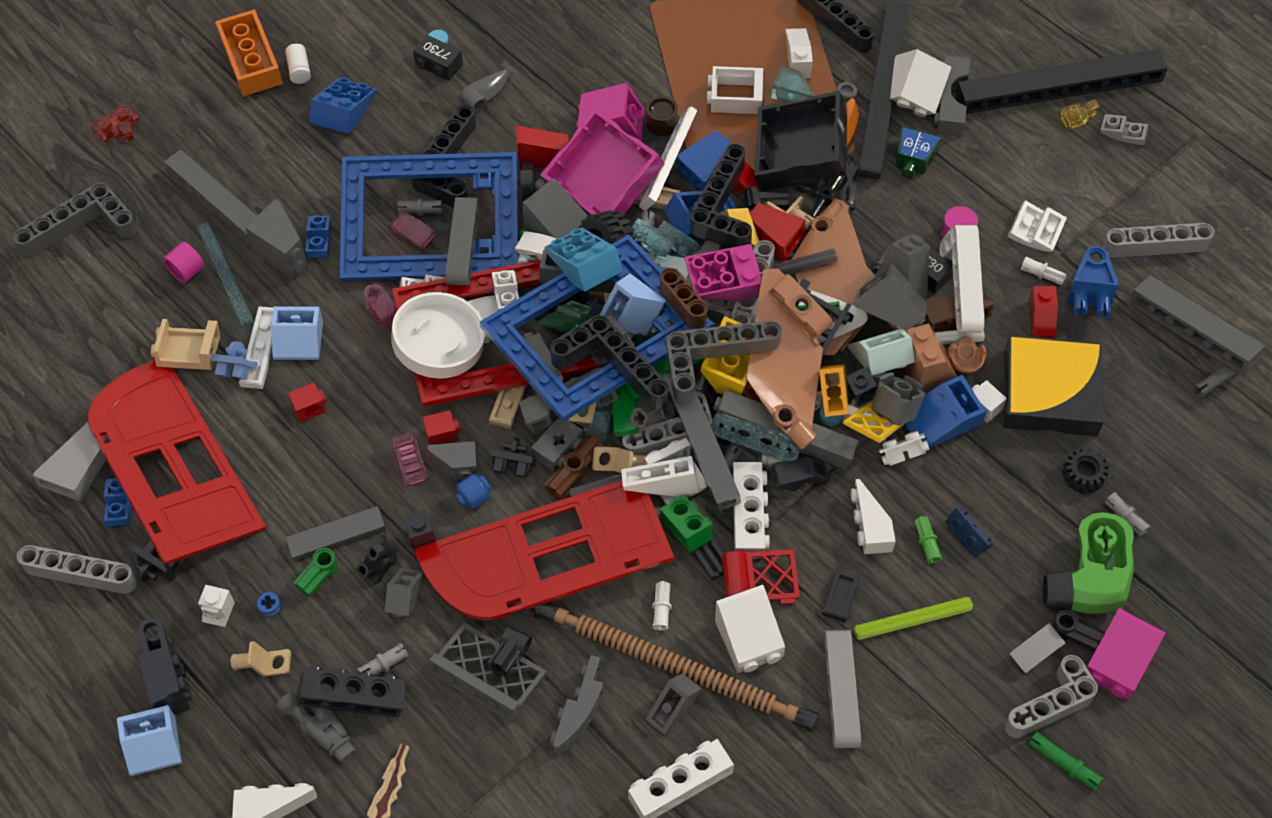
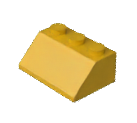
M724 316L720 326L742 323ZM748 337L743 338L745 340H751V338ZM750 354L706 358L700 371L717 393L723 395L725 390L741 395L747 382Z

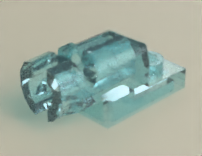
M640 218L632 226L634 229L633 235L636 237L635 242L642 241L641 247L643 249H647L665 260L671 249L684 258L693 256L701 245L664 220L658 229Z

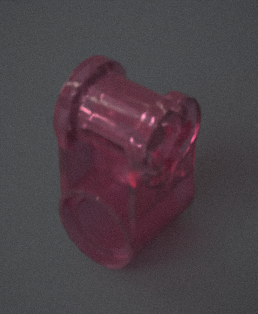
M372 284L366 287L364 290L366 307L377 323L384 329L393 323L397 312L395 302L380 285Z

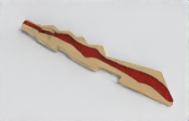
M400 744L396 756L391 759L382 777V780H384L383 785L376 793L367 812L369 818L391 817V804L398 799L396 794L402 788L401 778L406 772L404 762L410 748L409 746Z

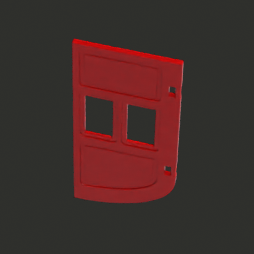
M152 360L119 376L96 396L88 413L90 431L97 440L104 457L143 528L146 529L164 565L266 530L265 523L173 368L157 367L156 361ZM106 435L110 442L105 444L101 436ZM196 438H200L222 476L198 485L195 483L174 446ZM160 450L182 490L156 498L134 458ZM155 524L160 533L155 534L151 525Z
M622 480L414 548L423 573L436 593L459 613L478 620L500 619L509 616L511 613L523 609L527 610L626 577L628 574L640 570L644 571L675 560L649 494L624 490ZM576 509L582 529L528 546L522 526ZM588 542L595 560L594 563L540 580L533 559ZM639 562L638 565L625 568L626 565ZM518 601L522 602L521 604L509 608L507 607V605Z

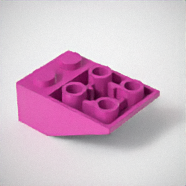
M751 244L684 257L692 287L702 299L742 301L759 297L762 277Z

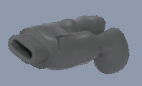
M293 692L284 695L278 701L276 708L279 712L298 720L303 733L309 735L317 744L328 751L331 757L335 756L340 763L346 761L357 751L351 743L352 738L348 736L345 728L334 714V710L310 707L315 716H311L303 706H297L298 697Z

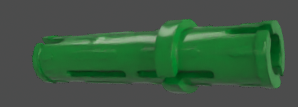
M1038 731L1032 737L1033 740H1030L1028 743L1029 746H1032L1067 771L1069 777L1072 779L1077 778L1091 788L1092 791H1095L1099 783L1102 782L1103 777H1100L1084 765L1085 762L1081 759L1079 761L1042 736Z

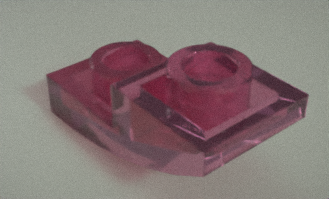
M402 210L388 225L392 232L404 237L408 243L420 249H423L436 235V232L429 226Z

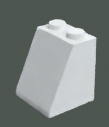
M918 49L896 55L890 99L897 102L899 107L913 110L917 116L926 117L927 115L935 114L951 67Z
M763 585L716 601L715 623L737 673L754 671L759 665L767 662L768 664H773L784 657L785 645Z

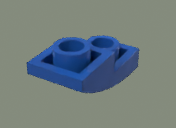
M308 216L305 247L306 258H328L331 229L330 216Z
M117 478L106 479L104 490L106 502L105 526L130 525L131 504Z

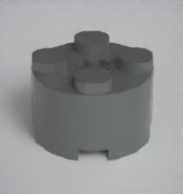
M887 373L880 378L871 410L887 417L889 422L894 425L900 426L903 422L915 420L925 397V392L922 391L923 385L909 376L905 375L904 379L893 377L894 373Z

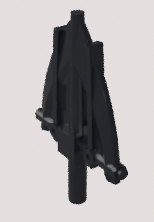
M849 156L846 160L845 176L830 178L826 185L823 184L825 179L796 185L797 191H806L810 193L812 198L817 196V202L808 214L809 216L816 218L823 207H828L834 199L844 201L845 204L850 206L851 211L855 210L856 206L853 205L857 190L856 174L859 166H854L853 156ZM844 180L845 186L839 191L838 188Z

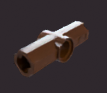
M587 435L573 452L568 453L564 457L563 464L544 484V488L549 495L555 499H561L575 482L584 478L586 469L593 463L594 448L604 447L598 438L593 435ZM573 465L579 466L578 468H575V469L570 468V467L573 466Z

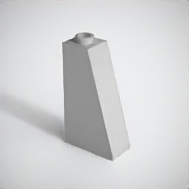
M88 422L34 472L33 477L39 487L81 502L106 461L97 440L90 431ZM106 435L101 436L105 444L110 442Z

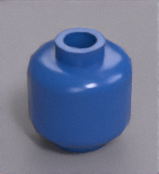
M471 474L457 484L458 494L455 497L462 507L467 505L471 509H476L490 499V491L492 489L483 475Z

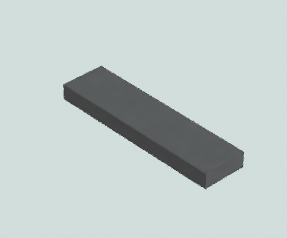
M376 506L285 538L292 559L296 561L313 555L318 549H331L386 530L379 508Z

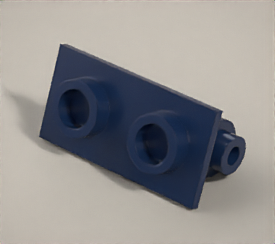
M955 507L945 522L976 558L983 548L988 550L993 545L990 542L991 538L981 528H975L977 523L967 510Z

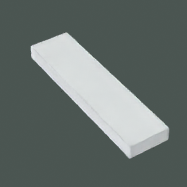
M258 307L245 357L247 361L258 362L257 369L250 368L247 380H239L240 387L263 389L272 354L271 323L273 308Z

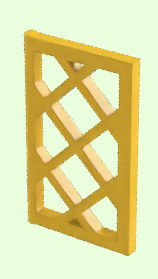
M872 401L843 421L844 425L878 443L907 423L903 422L900 426L894 425L889 422L888 418L879 417L877 413L871 410ZM868 412L871 413L872 416H865L863 415V413ZM854 420L860 421L861 424H857V423H855V422H853V421H854ZM867 422H876L877 426L868 425ZM883 423L892 424V426L884 427ZM872 431L881 432V434L877 435Z

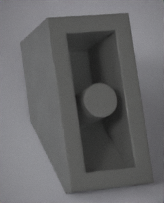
M475 441L427 445L430 461L453 479L464 480L471 474L478 475Z
M403 568L398 570L387 584L385 612L392 613L395 617H405L411 614L417 602L424 577L423 572Z
M683 673L670 679L645 720L662 734L666 735L691 708L702 688Z

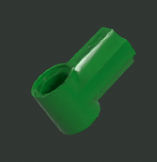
M321 548L314 553L313 561L293 582L303 594L311 597L328 577L333 576L338 571L339 564L334 552L329 548ZM324 560H331L328 565H321Z

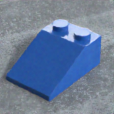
M702 191L674 193L664 209L665 214L683 244L705 240L694 236L690 230V214ZM730 196L720 214L726 209H737Z

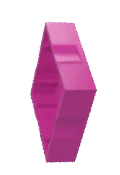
M594 108L575 131L570 142L558 152L541 173V176L546 182H549L552 178L556 179L574 201L590 215L608 210H616L619 213L625 214L665 165V162L659 154L637 138L625 133L617 123Z

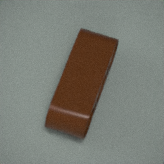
M664 269L660 274V294L687 327L692 330L704 328L707 321V304L677 269Z

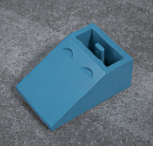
M584 228L574 229L570 234L557 238L551 244L544 247L548 255L572 284L584 292L623 271L616 247Z

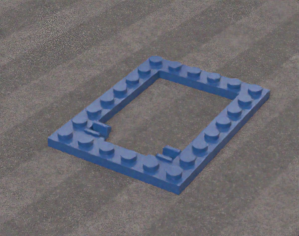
M517 152L342 157L340 280H401L402 277L424 279L425 275L442 277L446 275L448 254L364 257L365 180L473 177L474 191L488 188L489 191H492V196H495V235H492V239H478L475 241L471 273L518 264V252L515 250L518 244ZM488 176V179H480V177ZM488 248L489 253H481V249Z
M628 234L611 244L617 249L623 271L609 278V280L615 285L628 274H632L663 298L659 292L660 274L663 270ZM564 273L480 321V328L562 422L627 383L609 363L568 389L516 330L581 291L580 288L572 284ZM667 301L663 306L665 308L663 310L664 313L652 322V326L659 333L636 347L638 352L652 367L667 358L666 345L669 334L676 331L692 330L687 327ZM707 317L704 328H711L714 324ZM669 322L671 326L667 327L665 324ZM675 345L673 347L680 348L681 346Z

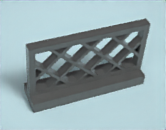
M464 622L438 654L434 653L430 658L429 673L513 723L518 716V711L544 679L547 671L526 658L519 656L515 662L516 667H512L508 673H518L519 682L506 684L503 675L500 677L502 685H489L486 678L498 675L492 671L485 672L483 663L488 662L492 655L481 656L480 648L490 646L496 651L500 643ZM466 632L474 637L475 642L461 644L460 638ZM477 649L478 657L464 659L462 650ZM459 651L461 660L449 661L444 657L449 652ZM480 664V673L471 674L466 671L465 665ZM532 671L537 676L534 680L523 681L521 672ZM521 688L522 696L516 701L508 696L507 690Z

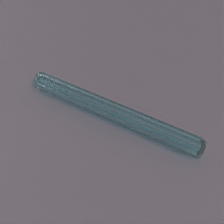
M206 222L199 224V233L242 326L251 325L253 323L252 316L210 225Z

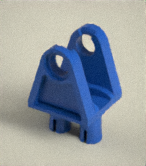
M1092 246L1086 250L1074 277L1067 303L1074 304L1073 313L1077 316L1079 309L1080 316L1086 315L1088 313L1087 306L1097 307L1096 316L1098 318H1101V312H1103V319L1111 316L1110 306L1118 288V279L1108 253L1102 247ZM1092 254H1099L1101 261L1095 262L1090 259V256Z

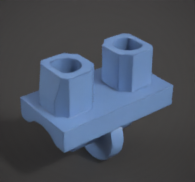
M234 341L226 348L228 356L211 355V361L217 362L215 375L230 378L232 366H234L232 377L247 380L250 368L257 369L258 362L247 361L244 358L247 355V350L241 342Z

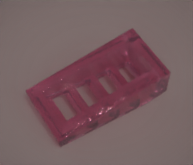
M414 432L393 437L391 440L405 485L427 480L428 475ZM413 451L415 452V453L410 454V455H406V456H403V457L401 456V455L406 454V453H410V452H413ZM416 460L418 461V462L413 463V464H410V465H406V466L404 465V464L409 463V462H413V461H416ZM419 468H420V470H421V471H419V472H416V473L407 475V472H410V471H413V470H416V469H419Z

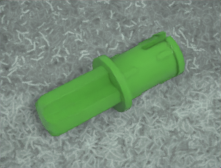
M920 516L915 520L920 537L918 542L923 546L927 563H938L942 560L936 542L938 537L933 533L929 518L927 516Z

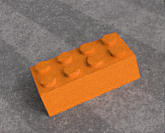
M255 9L215 21L221 42L243 97L283 84L278 65Z

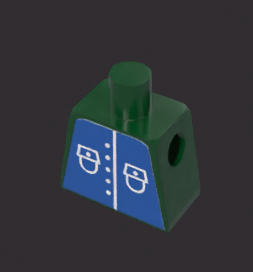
M902 126L896 166L902 168L901 174L906 178H912L915 172L920 174L926 173L939 151L941 137Z

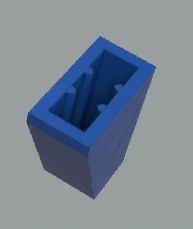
M715 130L676 156V169L698 191H703L717 163L730 145L729 140L726 136H722Z

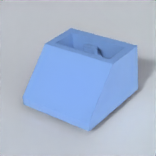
M628 274L615 284L600 315L606 317L614 313L623 329L628 330L627 333L646 336L649 334L652 322L658 317L666 300L632 274Z
M319 307L273 308L271 323L273 360H319L323 319Z
M168 705L117 718L120 744L130 776L182 764L176 719Z

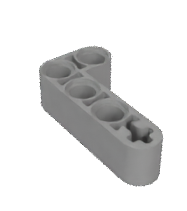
M696 391L714 433L712 417L703 393ZM678 417L641 428L639 433L625 435L623 437V445L625 450L632 451L634 455H648L654 450L659 451L667 447L675 440L680 441L684 438L688 440V437ZM679 430L684 431L682 434H675ZM655 437H662L658 441H653Z
M1068 655L1063 658L1056 673L1057 679L1062 685L1061 687L1020 705L1010 712L1005 722V731L1009 736L1013 738L1024 737L1091 704L1098 691V686L1079 657ZM1065 668H1072L1075 673H1069ZM1079 689H1085L1089 695L1082 694ZM1057 699H1063L1067 705L1059 704ZM1035 709L1042 710L1045 716L1038 715Z

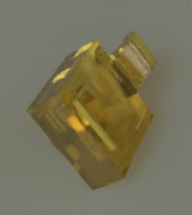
M1096 100L1089 101L1083 107L1076 103L1061 108L1059 116L1069 130L1087 124L1088 117L1096 116L1098 114L1096 109L1100 106Z

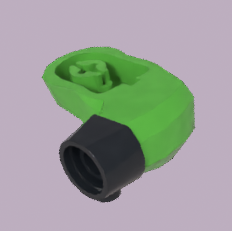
M1102 512L1091 514L1081 521L1079 527L1080 559L1078 569L1075 572L1064 570L1044 573L1042 600L1045 608L1088 614L1117 612L1119 608L1123 609L1128 598L1134 573V535L1132 527L1126 520L1115 514Z

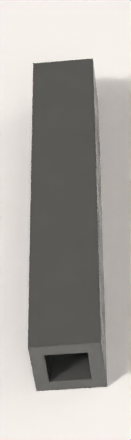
M179 150L164 161L168 174L251 247L245 227L257 217L254 212L184 151Z
M669 375L665 379L669 385V395L718 511L741 503L739 491L696 391L694 390V397L690 402L680 403L676 401L673 396ZM685 386L679 387L680 389L684 390L688 389V387Z
M725 390L722 398L717 396L713 406V410L716 411L714 420L846 470L853 459L858 443L857 439L813 423L812 431L817 436L801 450L781 428L775 426L773 417L764 404ZM781 411L778 414L779 419L783 422H789L791 419L790 415L786 412Z

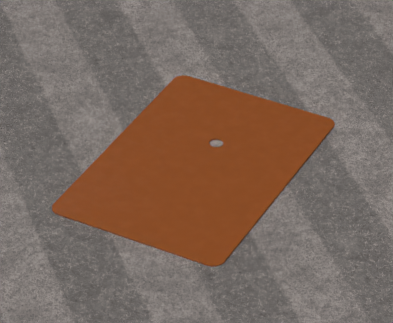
M659 0L653 2L650 6L673 99L678 105V118L691 106L697 110L684 139L686 148L691 147L717 130L722 136L727 137L730 145L740 144L745 148V161L755 170L758 146V114L711 112V104H707V91H712V88L708 87V75L713 74V66L763 68V106L800 101L811 96L836 92L837 88L814 17L797 0ZM806 28L813 60L811 78L790 79L785 30ZM717 84V97L753 98L754 86ZM851 138L847 146V155L852 154L855 150L853 138Z

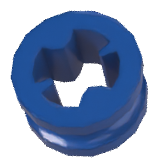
M266 592L258 598L257 606L263 615L273 616L280 611L281 601L275 593ZM271 599L275 605H271L272 608L267 609L263 604H267L266 601Z

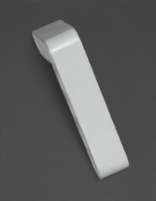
M953 225L940 243V255L943 258L952 260L957 331L982 333L984 329V307L978 227L976 225Z

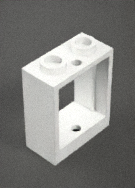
M713 66V74L708 75V87L712 88V91H707V104H711V112L758 114V107H762L763 68ZM717 84L754 86L753 98L717 97Z

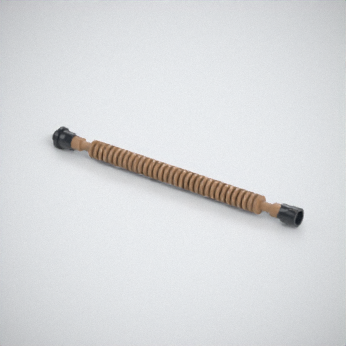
M552 601L532 608L535 619L539 620L542 618L562 625L565 623L576 627L575 633L577 634L581 633L584 637L587 635L589 639L593 637L594 641L597 642L599 640L601 644L605 642L604 645L610 646L613 649L616 648L617 651L622 650V653L625 654L628 652L629 656L634 654V658L638 659L640 657L641 661L646 659L648 664L652 661V665L656 666L658 664L660 669L664 666L663 670L668 671L670 668L669 672L672 674L676 670L675 675L677 676L681 673L686 676L688 675L689 679L692 680L694 678L693 682L696 684L700 680V686H704L706 682L705 688L709 689L712 685L711 690L716 691L718 687L717 693L721 694L724 690V696H728L730 692L729 698L733 699L736 695L735 700L738 702L742 697L741 703L746 704L747 700H749L747 705L750 707L754 702L753 708L758 709L759 705H761L760 711L762 712L767 708V714H770L771 710L785 715V719L792 721L793 724L800 726L804 730L812 732L819 716V713L803 707L798 708L791 704L789 706L775 701L777 696L774 694L771 699V693L766 692L765 696H763L765 691L762 689L758 694L759 688L754 687L753 691H751L752 685L750 684L745 688L746 683L742 682L740 685V680L738 679L733 683L734 678L730 677L728 680V675L726 674L721 678V672H718L716 675V670L714 669L710 672V668L706 667L704 670V665L700 664L698 667V662H694L692 665V660L688 659L686 662L687 658H681V655L678 654L674 658V652L669 653L667 649L663 651L662 647L657 649V645L653 644L651 646L650 642L645 644L643 639L639 642L638 637L633 639V635H628L626 632L622 633L619 629L616 631L614 627L610 629L609 625L606 624L604 626L602 622L598 624L599 621L593 620L590 617L587 618L585 615L577 618Z

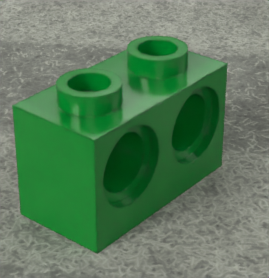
M684 494L660 508L662 523L688 553L713 539V524L708 516H703L697 504L693 500L689 501Z

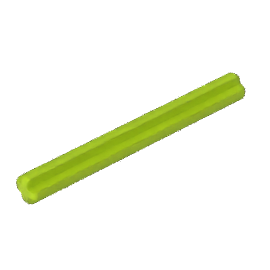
M964 597L856 625L854 633L856 638L861 640L965 613L972 610L973 604L970 597Z

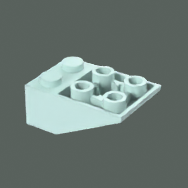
M904 329L887 332L847 345L859 362L868 368L871 376L881 375L895 368H904L908 364L915 362L912 339Z

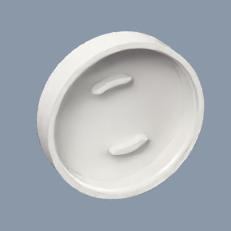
M441 292L415 296L406 301L394 316L391 334L394 353L404 366L422 376L449 378L460 375L472 368L482 354L485 332L480 328V321L483 319L469 302L458 296Z

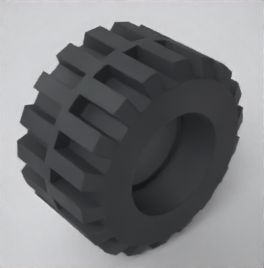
M616 210L589 215L581 221L582 225L578 227L584 228L609 244L615 243L628 234L636 241V237L633 235L634 229L630 226V221L625 219L624 214Z

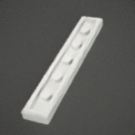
M692 106L679 117L661 156L665 165L649 183L639 204V207L644 211L657 201L697 112Z

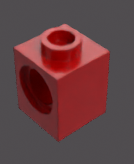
M315 383L288 393L300 422L326 412L323 403H326L327 399L322 389L317 390Z

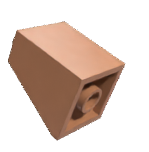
M929 324L906 330L912 339L915 362L908 364L904 368L909 377L923 385L922 391L925 394L942 383L958 377L944 345Z

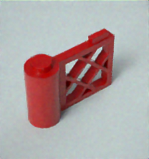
M794 549L759 552L733 551L722 554L726 597L755 588L756 583L761 579L771 588L767 593L769 601L780 600V605L794 604L795 599L800 598ZM779 556H788L789 567L785 572L774 563ZM752 558H761L768 564L762 573L753 567ZM770 566L781 575L775 584L763 576ZM783 578L792 584L793 593H783L777 588V585Z

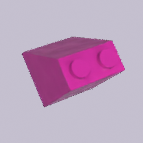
M627 83L581 94L580 104L578 105L579 118L576 123L577 129L592 110L596 108L617 123L625 133L642 142L644 107Z
M1119 608L1087 666L1097 686L1101 685L1110 690L1114 696L1125 698L1129 701L1160 645L1165 632Z

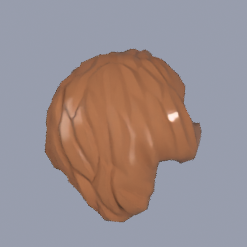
M964 336L959 340L958 344L952 343L949 346L948 357L954 369L961 373L970 374L982 367L986 358V348L984 345L977 348L973 338Z

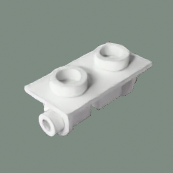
M918 431L905 435V440L896 442V439L882 443L883 447L879 449V452H885L886 454L882 456L884 465L889 464L892 466L905 461L904 451L908 452L910 458L926 454L925 451L930 449L927 441H921L922 438H925L924 433L919 434Z

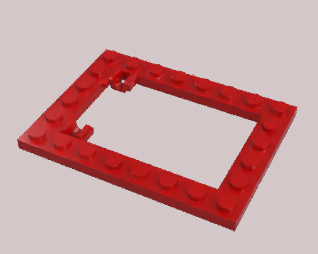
M535 260L471 273L469 286L446 285V278L393 288L392 294L396 309L398 311L406 301L425 293H448L462 299L494 293L492 272L514 270L517 288L540 284L539 272L541 261ZM584 357L570 367L559 369L562 377L565 378L591 372L594 369L603 367V364L599 365L596 363L593 357ZM513 364L468 372L449 378H430L413 372L423 407L530 385Z

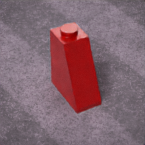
M522 126L515 127L520 170H522V162H533L534 169L546 168L558 152L569 143L567 134Z
M758 203L753 210L749 211L759 241L766 240L771 242L775 247L774 256L780 262H784L805 236V219Z

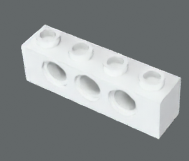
M733 462V480L741 497V503L733 506L735 551L759 552L769 550V535H765L764 528L769 526L768 514H764V507L768 506V493L763 492V485H767V471H762V462ZM753 487L755 490L749 491L745 488ZM748 508H753V509H755L756 511H755V512H749V511H747L746 509H748ZM752 529L755 530L757 533L750 534L747 532V530Z
M718 739L712 742L706 741L699 745L697 751L688 755V753L679 756L671 766L658 768L653 772V776L645 781L640 779L630 786L631 789L628 790V799L640 818H657L732 774L734 764ZM705 763L708 765V768L706 770H698L695 765ZM681 775L686 778V781L684 783H676L673 778ZM655 788H660L664 791V794L654 796L651 794V791Z

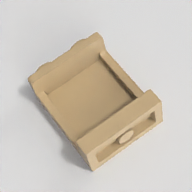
M162 319L161 326L157 327L156 330L157 340L155 344H152L151 356L155 357L157 367L212 370L214 361H211V355L216 354L220 340L218 322L208 320L205 330L169 327L168 319Z

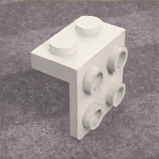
M687 438L680 441L675 440L659 451L654 450L644 458V465L690 456L691 444ZM694 463L699 492L707 488V482ZM697 493L688 494V495H685V496H686L687 498H689V497H691V496H693V495H695V494H697ZM660 495L665 505L680 497Z

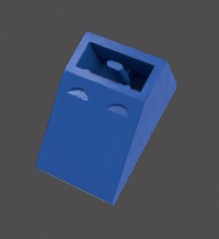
M338 78L311 99L310 123L349 134L358 126L377 89L369 87L365 83L351 82L348 78Z
M963 375L942 383L926 394L917 418L905 423L904 426L909 433L918 431L919 434L924 433L925 438H922L921 441H927L929 448L982 426L986 410Z

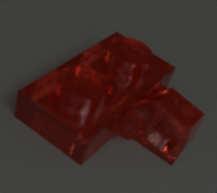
M123 103L90 125V127L104 143L119 134L129 142L135 138L130 127L139 118L127 104Z

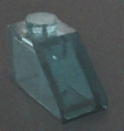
M783 66L780 67L772 85L771 98L784 102H794L814 96V92L800 71Z
M612 404L595 408L592 423L584 424V439L587 435H593L607 447L614 424Z

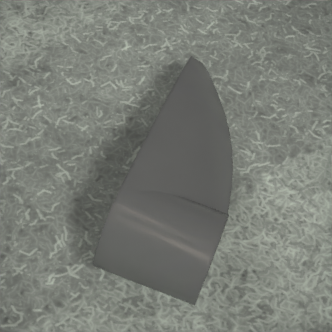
M505 69L468 85L461 91L459 99L464 104L471 105L475 113L480 112L486 106L487 101L502 89L508 79L509 72Z

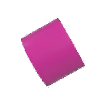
M964 206L949 209L945 215L942 227V238L945 237L953 225L977 226L978 217L976 213Z
M181 242L162 258L168 271L183 284L205 267L200 255L186 242Z

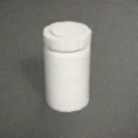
M291 44L285 50L290 80L296 84L306 83L311 78L306 49L301 44Z

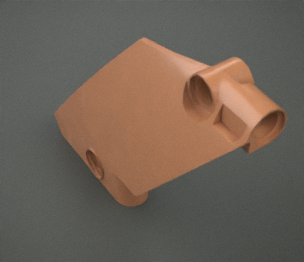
M834 199L820 216L814 218L812 228L792 259L835 249L837 261L795 272L798 284H800L802 278L811 282L809 290L855 306L853 302L856 292L869 281L870 276L849 215L850 206L842 200ZM824 227L827 230L822 232L818 231L817 228ZM866 312V314H867V321H866V323H867L868 320L873 316L872 314H870V313H868V312ZM864 325L833 338L823 356H835L838 351H843Z
M763 269L755 322L775 321L781 325L782 335L780 345L776 350L750 353L746 379L772 415L775 426L781 428L802 450L817 436L812 431L823 352V348L819 345L817 338L833 324V321L790 275H784L779 269ZM803 302L807 306V310L799 311L795 303ZM786 411L789 413L790 421H781L778 416L779 412Z

